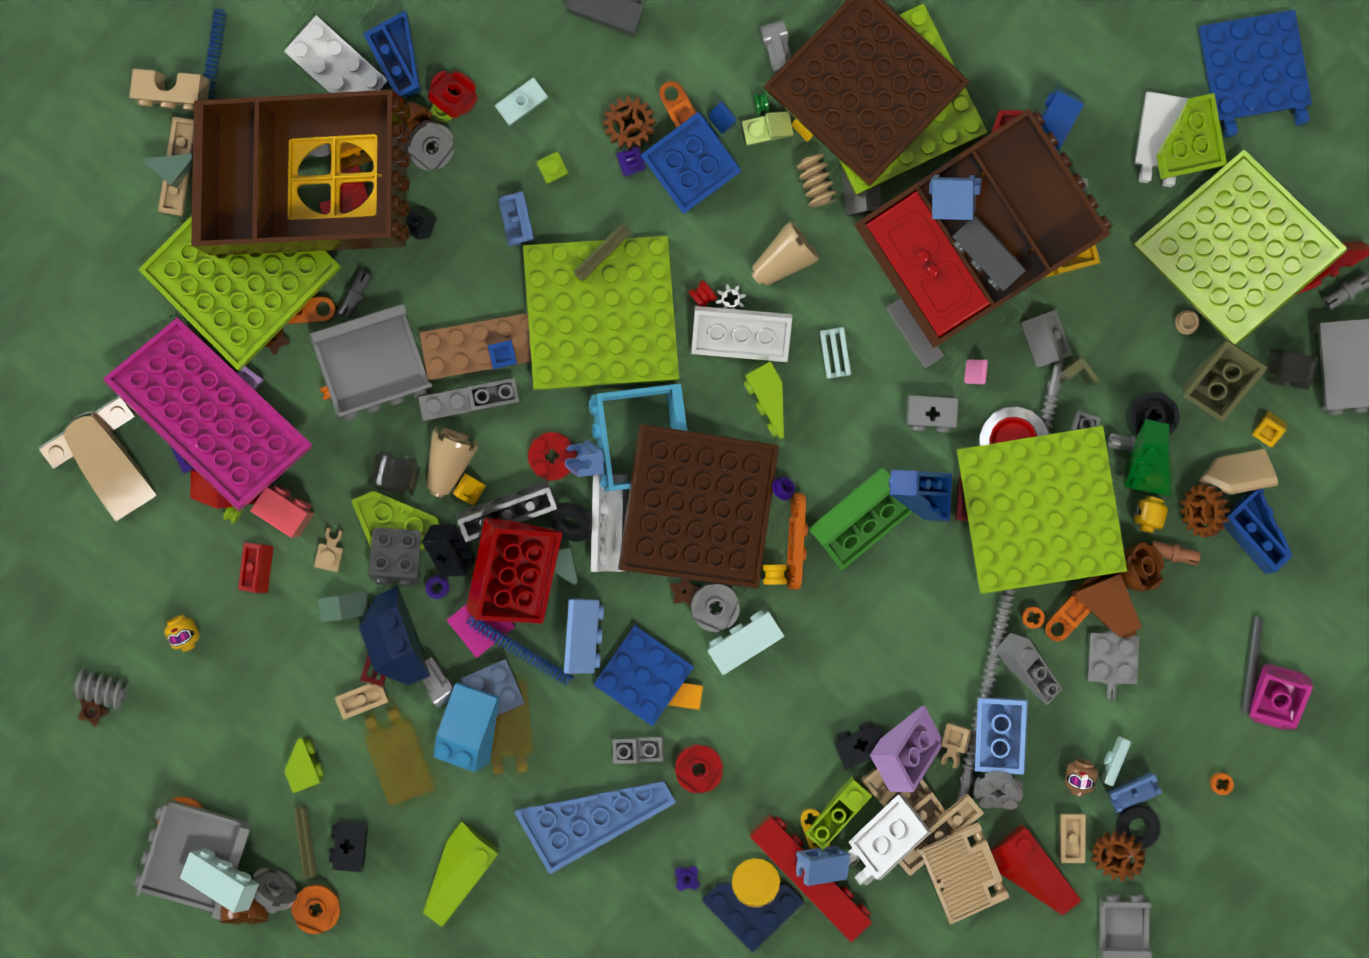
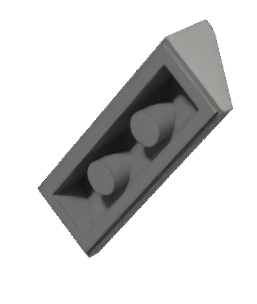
M901 298L885 308L923 369L944 357L938 346L932 347Z

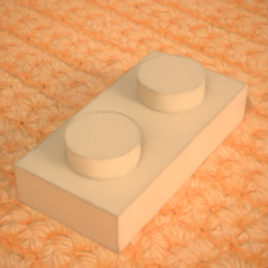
M370 684L334 697L343 720L389 702L384 687L380 688L377 685L373 686Z
M1060 813L1061 863H1085L1086 815L1084 813Z

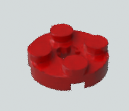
M441 71L431 81L428 93L429 101L438 109L447 113L451 118H458L460 115L467 114L473 109L478 99L474 82L463 73L454 71V74H446L447 71ZM455 91L457 95H452L450 92Z
M556 432L540 435L533 440L528 451V462L531 469L537 476L545 480L564 478L571 472L565 467V460L577 457L576 450H566L569 445H572V442L567 437ZM551 449L556 450L555 453H559V458L555 459L553 464L549 463L550 460L545 458V455L549 454Z
M694 744L685 748L677 757L675 774L679 784L685 790L691 793L708 792L713 790L721 781L723 764L719 754L714 749L706 745ZM695 763L698 765L703 763L706 766L703 769H706L704 774L698 773L695 775L692 772L695 770L692 766Z

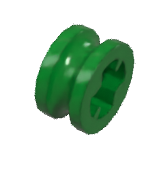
M763 91L761 95L754 93L757 115L762 111L769 113L766 91Z

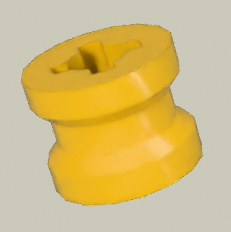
M787 564L763 565V570L765 571L763 584H787V579L784 575V572L787 570Z

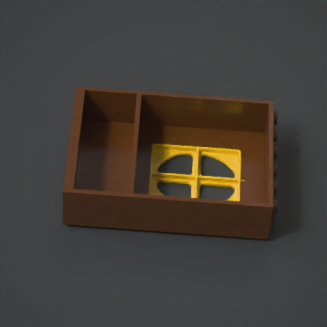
M392 89L194 101L191 246L210 256L406 247V240L409 239L406 215H409L410 212L409 202L407 201V191L410 189V181L407 176V167L410 165V156L407 152V143L410 142V131L407 128V119L410 118L411 114L409 104ZM343 143H351L365 150L373 161V171L342 173L341 145ZM331 144V172L329 174L304 176L298 174L301 162L311 151L321 145ZM373 182L374 187L371 195L360 207L346 214L340 212V187L343 183ZM330 184V213L324 215L308 208L299 197V186Z

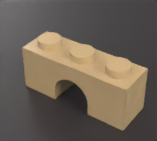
M133 69L129 98L138 101L139 106L153 107L154 103L160 104V107L166 109H175L176 105L183 106L184 110L194 111V101L208 100L210 79L202 75L178 73L175 86L171 90L166 91V75L152 70Z

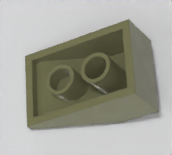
M1227 339L1197 367L1183 385V397L1216 419L1224 422L1266 371L1268 366Z

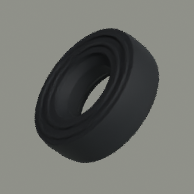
M564 502L557 505L556 510H553L550 516V525L553 530L562 532V538L573 542H580L587 539L592 532V516L582 506ZM564 517L574 519L579 523L580 527L568 524Z
M1140 805L1131 806L1122 811L1118 816L1116 831L1118 835H1122L1125 831L1127 837L1130 838L1133 836L1129 831L1131 821L1136 818L1144 819L1147 823V831L1140 837L1135 836L1134 842H1141L1143 844L1141 849H1146L1157 841L1160 835V821L1157 815L1149 808Z

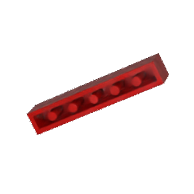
M771 814L768 815L750 833V838L850 942H853L872 923L869 917L872 913L864 904L861 903L859 906L852 899L854 894L845 885L841 888L835 881L811 886L805 885L804 869L802 876H797L796 874L798 858L796 854L797 851L805 850L802 847L804 842L795 833L791 836L785 830L787 824L779 816L774 818Z

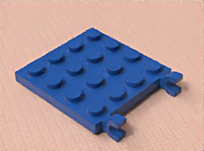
M1295 10L1198 27L1209 93H1215L1219 121H1222L1224 138L1234 137L1235 134H1238L1237 125L1234 119L1293 109L1295 126L1304 125L1310 121L1305 107L1311 106L1312 100Z

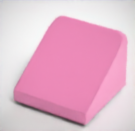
M967 360L964 382L966 384L984 385L986 383L988 361Z

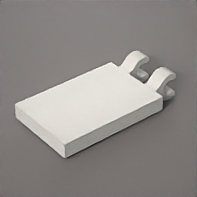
M1148 91L1145 93L1134 164L1141 165L1138 182L1148 184V181H1151L1152 167L1158 168L1156 154L1189 98ZM1176 176L1164 178L1162 186H1174Z
M898 794L848 842L852 847L847 852L850 854L849 864L851 867L856 865L860 859L866 865L855 876L860 885L863 883L865 885L870 884L874 877L876 880H881L931 833L930 829L903 795Z

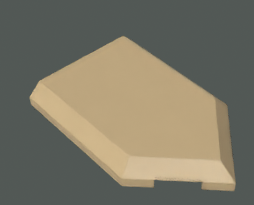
M1265 449L1217 457L1199 479V482L1217 486L1227 494L1278 486L1277 475Z

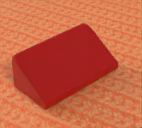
M244 542L238 590L254 593L268 592L273 556L272 545Z

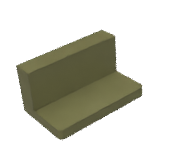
M1083 357L1073 360L1062 371L1057 373L1061 382L1069 380L1077 373H1079L1087 385L1096 384L1100 381Z

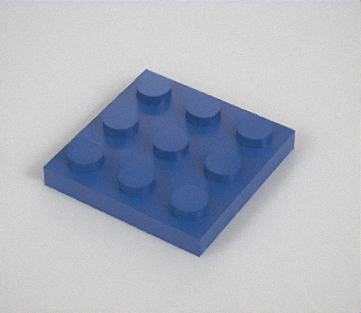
M700 111L641 154V157L683 214L743 171Z
M635 625L593 685L653 727L694 666Z

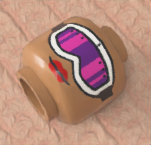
M1077 758L1075 762L1068 764L1064 784L1067 788L1071 789V794L1084 796L1085 793L1094 791L1099 774L1098 770L1094 767L1093 762Z

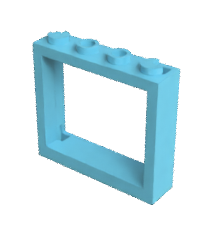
M681 384L591 395L589 411L591 415H594L595 422L592 425V434L594 439H597L598 447L603 450L604 474H599L598 478L600 487H603L604 492L630 489L631 481L613 483L603 401L666 394L671 429L687 431Z

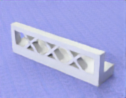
M593 475L591 571L625 572L624 570H618L627 510V489L604 492L603 487H600L599 475ZM612 475L613 483L627 482V475Z

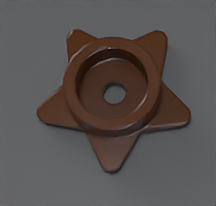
M284 327L275 335V341L271 339L264 346L269 347L273 355H277L281 346L290 344V341L283 334Z
M682 579L680 583H671L669 585L675 593L673 604L684 601L691 606L693 595L700 589L699 586L692 585L689 579ZM683 589H685V590L687 591L686 594H683V593H682V590H683Z
M80 699L82 708L78 719L90 721L96 727L99 718L107 715L109 711L102 707L101 704H95L94 699L91 702Z

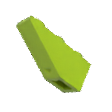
M770 361L745 375L747 381L743 382L749 395L754 393L758 402L755 403V406L760 415L766 414L770 421L767 427L772 436H778L779 439L784 438L783 384Z
M852 776L836 793L805 834L824 850L872 797L871 791Z

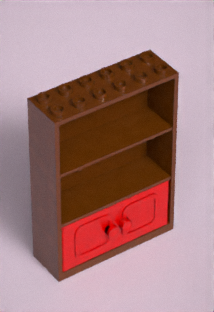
M1030 108L854 224L933 348L1112 234L1109 229L1113 226L1106 215L1102 217L1096 210L1099 207L1098 202L1092 194L1087 196L1083 190V187L1086 186L1079 173L1075 175L1069 168L1073 165L1065 152L1059 153L1056 148L1059 142L1051 131L1046 133L1042 126L1046 122L1037 110L1033 112ZM934 175H939V177L969 178L970 175H975V178H982L980 195H976L974 216L977 215L1027 268V271L1005 291L1001 288L996 290L987 280L990 276L984 270L979 272L970 262L973 258L967 252L962 254L953 244L956 240L952 236L969 220L932 219V194H929V184Z

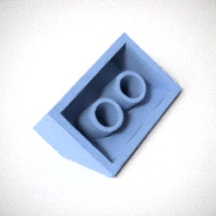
M574 597L569 599L564 673H594L595 668H600L601 653H596L597 643L602 644L603 629H598L599 619L603 620L604 605H600V599Z
M1006 697L978 698L975 771H1000L1010 774L1025 773L1029 699Z

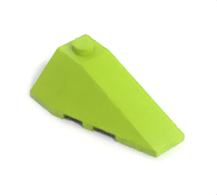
M461 821L446 842L423 914L441 927L447 922L500 852L498 847L463 821Z

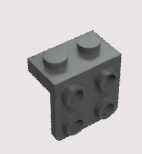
M375 528L373 530L368 575L371 580L375 581V584L389 585V582H399V585L404 587H413L414 583L420 584L421 574L418 569L421 532L418 530Z

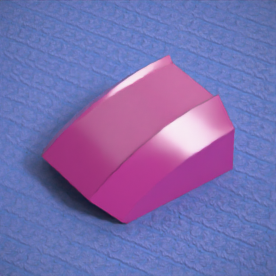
M1273 664L1264 665L1256 686L1249 717L1254 722L1282 730L1296 729L1313 689L1311 678L1300 671H1293Z

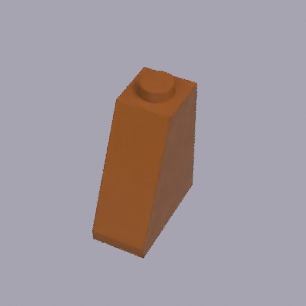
M1120 573L1108 574L1070 590L1071 594L1114 635L1125 639L1136 635V630L1142 628Z

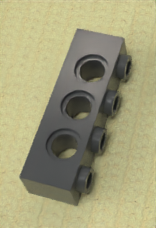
M546 480L456 512L464 540L467 542L481 537L484 518L523 522L556 510L557 505L549 482Z

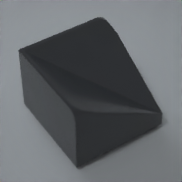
M411 206L409 215H406V225L409 227V234L417 240L430 238L437 217L423 206Z

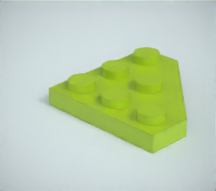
M1215 93L1189 98L1156 154L1160 179L1225 166L1227 164Z
M376 491L351 500L370 548L375 528L418 530L421 532L422 541L431 525L440 524L438 517ZM422 542L420 550L425 549Z

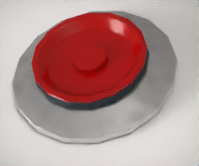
M1007 407L993 413L984 423L979 437L980 446L1049 435V432L1043 420L1033 411L1022 407Z

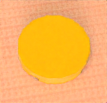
M753 858L745 860L737 866L733 873L732 889L741 903L748 907L758 908L767 905L775 899L779 892L780 878L778 871L771 863L764 859Z

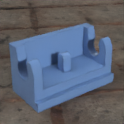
M523 191L500 197L498 201L508 246L512 247L534 242L535 239Z
M584 440L585 443L572 444L566 448L568 451H578L576 458L565 460V467L577 477L604 474L603 450L593 442Z
M1148 772L1107 790V795L1115 813H1120L1131 806L1162 794V790L1157 785L1156 775Z
M837 845L828 846L824 850L815 848L797 851L796 874L797 876H802L804 869L805 885L811 886L847 879L850 854Z

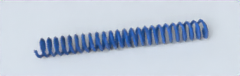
M215 9L213 11L215 19L212 20L214 24L211 25L213 29L210 30L212 32L209 39L211 43L208 44L210 48L207 49L209 53H207L208 57L206 58L208 62L205 63L208 67L204 68L206 70L204 77L217 79V77L209 74H218V72L209 69L218 70L219 68L209 64L219 65L220 63L209 59L220 60L219 57L210 54L221 55V53L212 50L221 51L222 49L212 45L222 46L223 44L212 40L223 41L222 38L213 35L224 36L222 33L215 32L225 31L215 27L226 26L225 24L215 22H226V19L216 17H227L225 14L216 12H224V9ZM210 80V83H213V84H216V83H217L216 81Z
M471 617L467 621L466 624H469L470 621L473 619L469 628H472L473 625L477 622L475 628L473 629L474 631H476V629L481 624L478 634L485 627L482 636H484L490 628L486 636V639L494 631L490 639V641H492L493 638L497 635L494 644H496L499 638L502 636L498 646H500L502 642L506 639L502 649H504L510 641V644L506 651H509L511 646L514 644V647L510 653L512 654L514 650L518 647L515 656H517V654L523 648L519 656V659H521L522 655L526 652V655L523 658V661H525L528 655L531 653L527 661V664H529L531 659L535 656L533 662L531 663V666H533L539 658L538 663L535 666V669H537L539 664L543 661L539 669V671H541L543 667L547 664L545 670L543 671V674H545L548 668L551 666L550 671L547 674V677L550 676L551 672L555 669L553 675L551 676V679H553L556 673L559 671V674L556 677L555 682L558 681L559 677L562 674L563 676L559 684H561L564 678L567 676V679L564 682L563 686H566V684L571 678L574 679L573 675L570 676V674L564 673V671H562L561 668H558L557 665L554 666V664L550 663L549 660L546 661L545 658L541 659V655L537 656V653L533 654V650L529 651V648L525 649V645L521 646V643L517 644L516 640L513 641V638H509L508 635L505 636L504 633H501L500 630L497 631V629L493 628L492 625L488 626V623L484 624V621H477L473 617Z

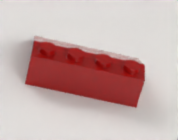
M484 518L466 610L475 620L543 624L562 532L511 520Z

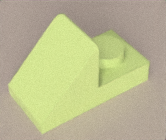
M789 112L766 113L763 117L741 122L746 146L794 136Z

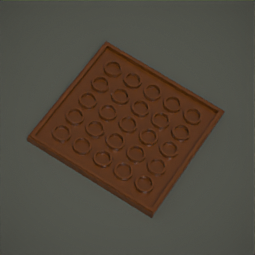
M847 0L779 69L763 88L870 187L969 85L970 81L883 0Z
M639 424L618 570L758 589L779 445Z

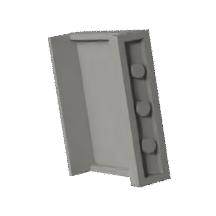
M404 304L310 334V339L338 419L344 417L345 421H349L359 417V412L367 410L368 414L381 410V405L390 402L391 406L405 402L404 397L413 395L414 398L427 395V390L431 389L432 384H429L406 317L407 312Z
M1369 319L1314 324V334L1319 335L1324 407H1320V410H1328L1329 415L1344 414V409L1353 408V413L1368 412Z
M166 799L164 806L159 805L155 819L159 820L157 829L152 827L148 842L152 844L150 851H144L141 864L145 865L143 873H137L133 886L138 888L135 896L139 897L142 892L213 912L211 918L220 920L222 905L180 879L189 853L203 848L213 851L216 857L229 861L237 869L251 823Z

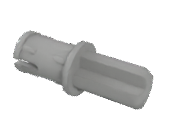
M1112 433L1108 438V446L1127 451L1130 454L1137 437L1132 436L1131 438Z

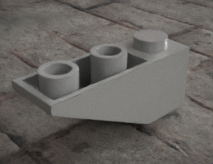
M1010 633L995 649L1005 665L1046 706L1062 690V687L1030 639Z

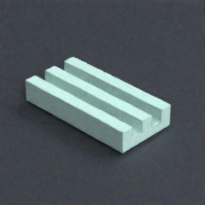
M844 327L819 331L826 378L851 375ZM837 333H839L845 369L842 372L840 370L835 338ZM825 335H830L836 373H831Z

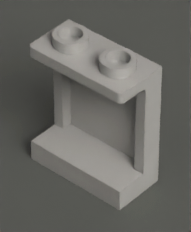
M1108 894L1106 898H1099L1100 958H1152V951L1149 949V908H1152V902L1145 899L1144 895H1131V898H1121V895Z

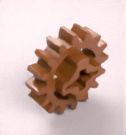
M627 96L626 102H622L618 98V105L610 104L611 112H604L605 117L608 119L603 121V126L608 128L604 131L605 135L611 136L610 142L612 144L618 141L620 149H622L624 144H627L629 150H632V144H636L638 148H641L640 141L643 140L648 143L649 138L647 134L654 135V129L650 126L656 125L655 119H649L654 116L653 110L646 111L648 103L645 102L640 105V98L638 97L634 102H631L630 96ZM639 112L643 114L645 123L638 119ZM630 119H633L634 124H629V126L626 128L625 122H629ZM613 123L620 127V134H617L614 130Z
M1208 484L1191 487V491L1184 493L1187 499L1181 500L1184 509H1181L1180 513L1185 514L1182 522H1188L1187 530L1194 529V536L1201 535L1202 538L1218 535V531L1225 529L1222 523L1229 521L1225 517V513L1230 512V509L1224 506L1228 501L1227 499H1221L1222 491L1216 492V486L1208 487Z
M1114 830L1112 836L1105 832L1103 838L1098 837L1092 850L1094 853L1092 861L1097 862L1096 869L1102 868L1104 870L1103 876L1109 873L1111 874V880H1115L1117 876L1124 882L1126 876L1133 880L1135 874L1140 875L1146 859H1144L1146 851L1141 850L1143 845L1141 842H1134L1135 836L1128 838L1125 831L1122 835H1118V832Z

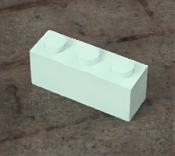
M762 610L758 611L750 617L751 622L743 626L742 623H739L729 630L731 633L724 639L722 636H719L709 642L711 647L707 651L722 675L785 637L769 611L765 613Z
M205 848L189 853L180 879L233 913L249 910L259 883L251 879V875L238 871L233 867L232 863L219 859L213 851Z

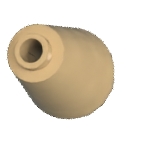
M789 222L784 226L752 266L754 272L751 274L759 285L764 283L768 286L816 263L820 259L815 248L807 242L806 236L793 222Z
M438 427L433 429L426 484L430 494L437 497L450 494L477 452L480 445L478 441L474 440V443L468 441V435L448 428H443L442 432H438Z

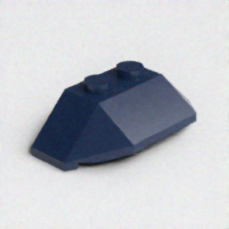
M399 587L375 596L359 625L374 671L406 685H412L430 677L429 669Z

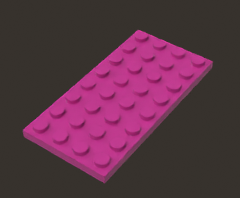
M178 317L103 378L104 383L238 511L243 509L312 448V444Z

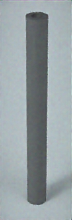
M1254 616L1241 709V712L1250 713L1253 700L1263 617Z

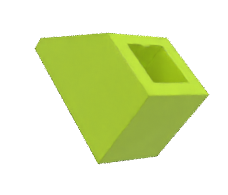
M306 735L297 740L284 770L293 794L319 784L324 780V768L321 762H316L313 754L316 753L315 746L311 739H307Z

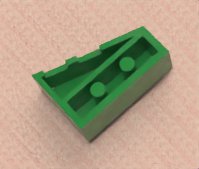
M1145 419L1125 463L1124 487L1171 497L1172 470L1169 424Z

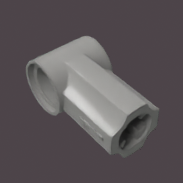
M784 21L760 26L764 47H767L773 72H778L791 58L787 43L788 34Z
M431 657L426 660L431 676L422 681L428 689L427 692L437 708H440L449 702L454 684L448 677H445L434 658Z

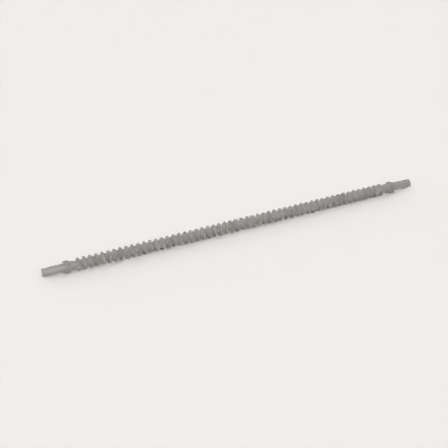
M1064 359L1055 361L1051 381L1047 383L1048 394L1044 396L1046 402L1043 403L1045 409L1041 410L1043 416H1040V418L1043 420L1048 432L1050 428H1053L1051 422L1054 421L1052 416L1056 414L1054 408L1058 407L1055 402L1059 401L1057 394L1062 388V384L1057 373L1063 370ZM1015 589L1004 590V593L1000 594L1002 600L999 601L1001 606L997 608L999 614L995 615L998 617V620L994 621L996 628L992 630L995 633L991 635L993 641L989 642L992 647L988 648L990 655L986 657L989 660L985 662L987 668L983 669V671L986 673L985 676H982L984 682L980 683L982 685V689H979L981 695L977 698H990V695L994 694L991 692V689L995 688L993 681L997 679L994 676L998 674L996 668L1000 667L997 662L1001 661L995 649L1005 640L1003 636L1004 633H1007L1005 627L1009 626L1007 620H1010L1008 614L1012 612L1010 606H1013L1011 600L1015 599L1013 596V592H1016ZM974 710L976 713V717H973L975 723L971 724L973 730L970 744H968L969 750L966 752L967 758H964L966 763L962 765L964 771L959 778L961 785L957 801L966 793H969L970 785H973L977 710Z

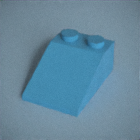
M459 682L455 683L436 735L433 757L472 772H477L488 765L491 759L500 697Z

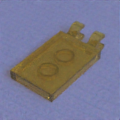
M527 681L517 682L526 704L503 713L496 718L491 752L493 775L504 773L502 758L504 756L516 755L517 772L528 771L526 754H533Z
M398 707L387 712L393 725L389 729L381 731L376 716L364 720L370 736L365 737L364 740L389 806L435 790V785L411 720L404 723Z

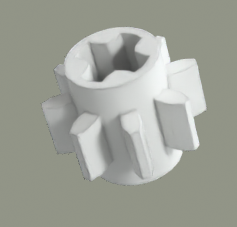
M726 284L725 292L718 290L717 293L722 296V299L716 301V304H723L724 309H735L737 306L743 308L744 305L740 303V299L745 298L746 295H739V286L733 290ZM728 293H731L733 297L737 296L734 305L730 306L729 302L724 301Z

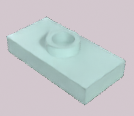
M533 77L496 104L495 107L507 124L511 126L548 99V96Z
M1118 736L1113 750L1108 751L1104 760L1106 767L1100 779L1105 784L1114 786L1131 741Z

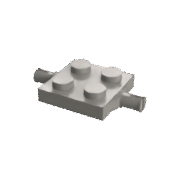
M1111 631L1104 633L1090 632L1087 681L1106 684V699H1111V690L1112 700L1117 699V685L1124 683L1137 684L1139 635L1123 639V637H1118Z

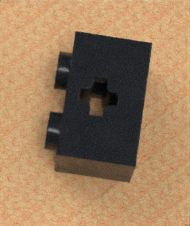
M456 524L431 525L421 541L441 577L466 576L475 560Z
M867 721L858 726L859 730L850 733V730H846L836 735L837 739L833 740V743L845 770L872 759L870 754L884 736L877 722ZM858 738H861L862 741H867L863 744V749H860L858 746L854 747L857 744Z
M340 818L337 824H333L331 838L335 839V844L329 853V863H333L332 870L360 873L364 870L369 827L368 820ZM347 839L350 840L349 843L351 845H354L350 850H347V846L343 845Z

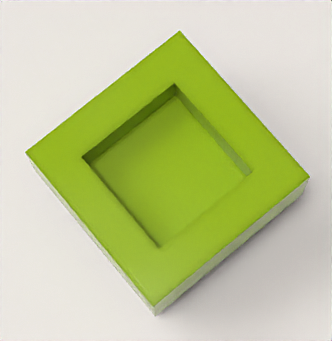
M555 152L537 161V165L547 185L569 175L559 152Z

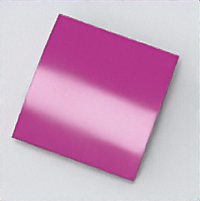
M466 604L448 618L447 622L477 658L494 645L497 635L490 641L494 633L493 631L486 639L490 628L482 636L485 627L478 634L481 624L476 631L473 630L477 622L472 628H469L473 619L469 624H466L472 617L466 610ZM484 621V624L492 625L493 628H496L497 631L500 630L505 635L516 627L513 622Z

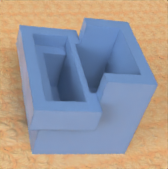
M934 175L929 184V194H932V219L973 220L976 210V195H980L982 178H975V175H970L969 178L939 177V175Z

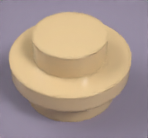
M1190 310L1180 312L1175 319L1176 329L1185 335L1196 332L1200 325L1198 315Z

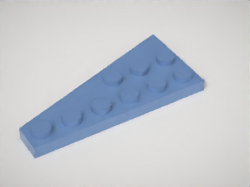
M659 781L514 810V813L548 873L552 874L675 804L676 800L665 781Z

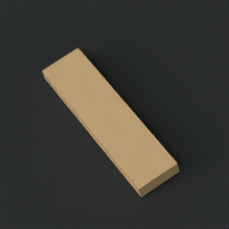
M173 116L167 156L193 154V119ZM191 170L177 188L163 180L158 208L159 213L184 217Z

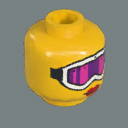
M1146 496L1145 499L1138 501L1133 520L1136 524L1140 525L1139 530L1153 533L1154 529L1159 530L1164 527L1168 507L1164 505V500Z
M182 614L166 622L167 626L164 629V634L172 649H181L182 652H186L196 647L195 642L200 638V633L193 618L185 617Z

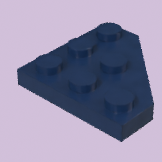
M719 882L702 898L703 903L752 953L804 903V900L787 883H780L779 892L772 902L758 908L748 907L741 903L734 894L732 883Z

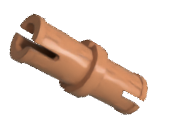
M1155 540L1152 541V545L1158 549L1162 558L1169 559L1173 563L1178 561L1198 566L1201 551L1180 547L1179 544L1170 545Z

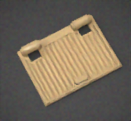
M979 822L973 823L962 830L919 849L950 925L1009 898L989 845L982 834ZM971 835H973L976 842L972 846H970L967 839ZM993 885L996 894L991 896L988 887Z

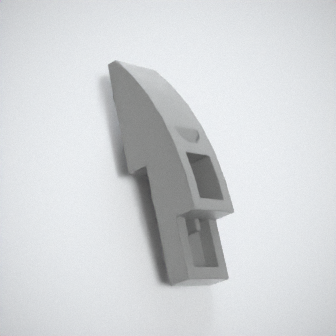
M515 378L418 397L422 421L456 416L519 402Z

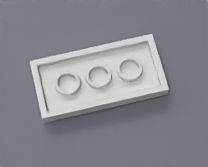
M317 15L284 50L289 57L329 93L382 90L389 82Z
M695 306L691 354L788 362L792 314Z

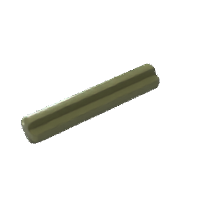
M621 224L574 270V275L580 281H584L631 235L629 227Z
M302 806L294 809L302 874L304 878L308 879L315 877L317 872L308 808Z

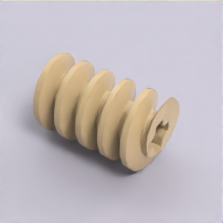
M824 153L807 157L800 162L802 163L797 166L798 171H805L800 175V179L808 180L803 184V189H811L805 195L806 198L813 199L808 203L811 208L821 207L837 201V199H831L837 193L836 190H828V187L834 184V182L825 180L831 173L822 171L828 164L819 161L825 156Z

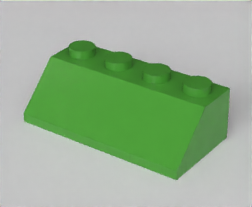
M883 467L808 529L841 570H844L913 513V511L890 495L889 478L891 475Z

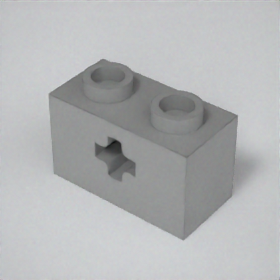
M907 396L906 425L912 426L911 430L926 431V427H936L935 432H950V428L957 427L958 398ZM931 408H933V412L938 413V416L933 418L932 421H930L929 416H926V412L930 411Z

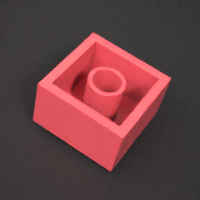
M281 485L268 486L263 490L250 511L290 538L299 537L315 513L310 510L312 506L301 498L298 500L290 497L291 492Z

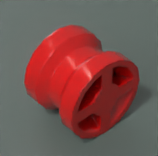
M704 280L699 283L696 289L688 291L691 298L700 307H707L710 301L714 302L718 299Z

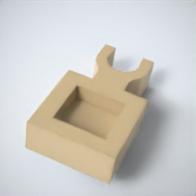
M327 528L325 535L327 544L319 543L314 567L339 572L344 548L337 547V545L341 541L344 531L339 530L338 537L334 539L330 535L332 528Z
M951 722L947 723L941 746L948 749L947 753L942 757L941 764H947L948 757H952L954 760L952 768L959 767V752L963 754L967 752L972 729Z

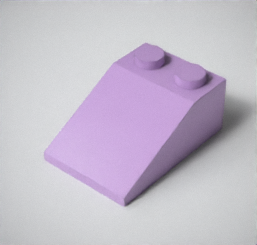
M926 706L919 707L884 735L870 754L890 792H914L942 747L943 739Z

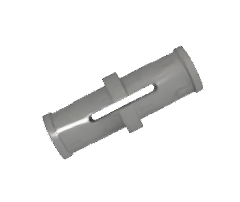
M1364 272L1352 281L1342 283L1339 289L1324 296L1322 301L1323 303H1328L1325 305L1326 308L1331 311L1346 300L1351 301L1354 299L1356 294L1369 287V281H1367L1369 276Z

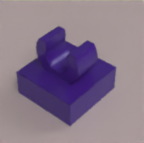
M634 147L632 150L628 149L616 153L624 177L647 170L644 159L641 157L640 148Z

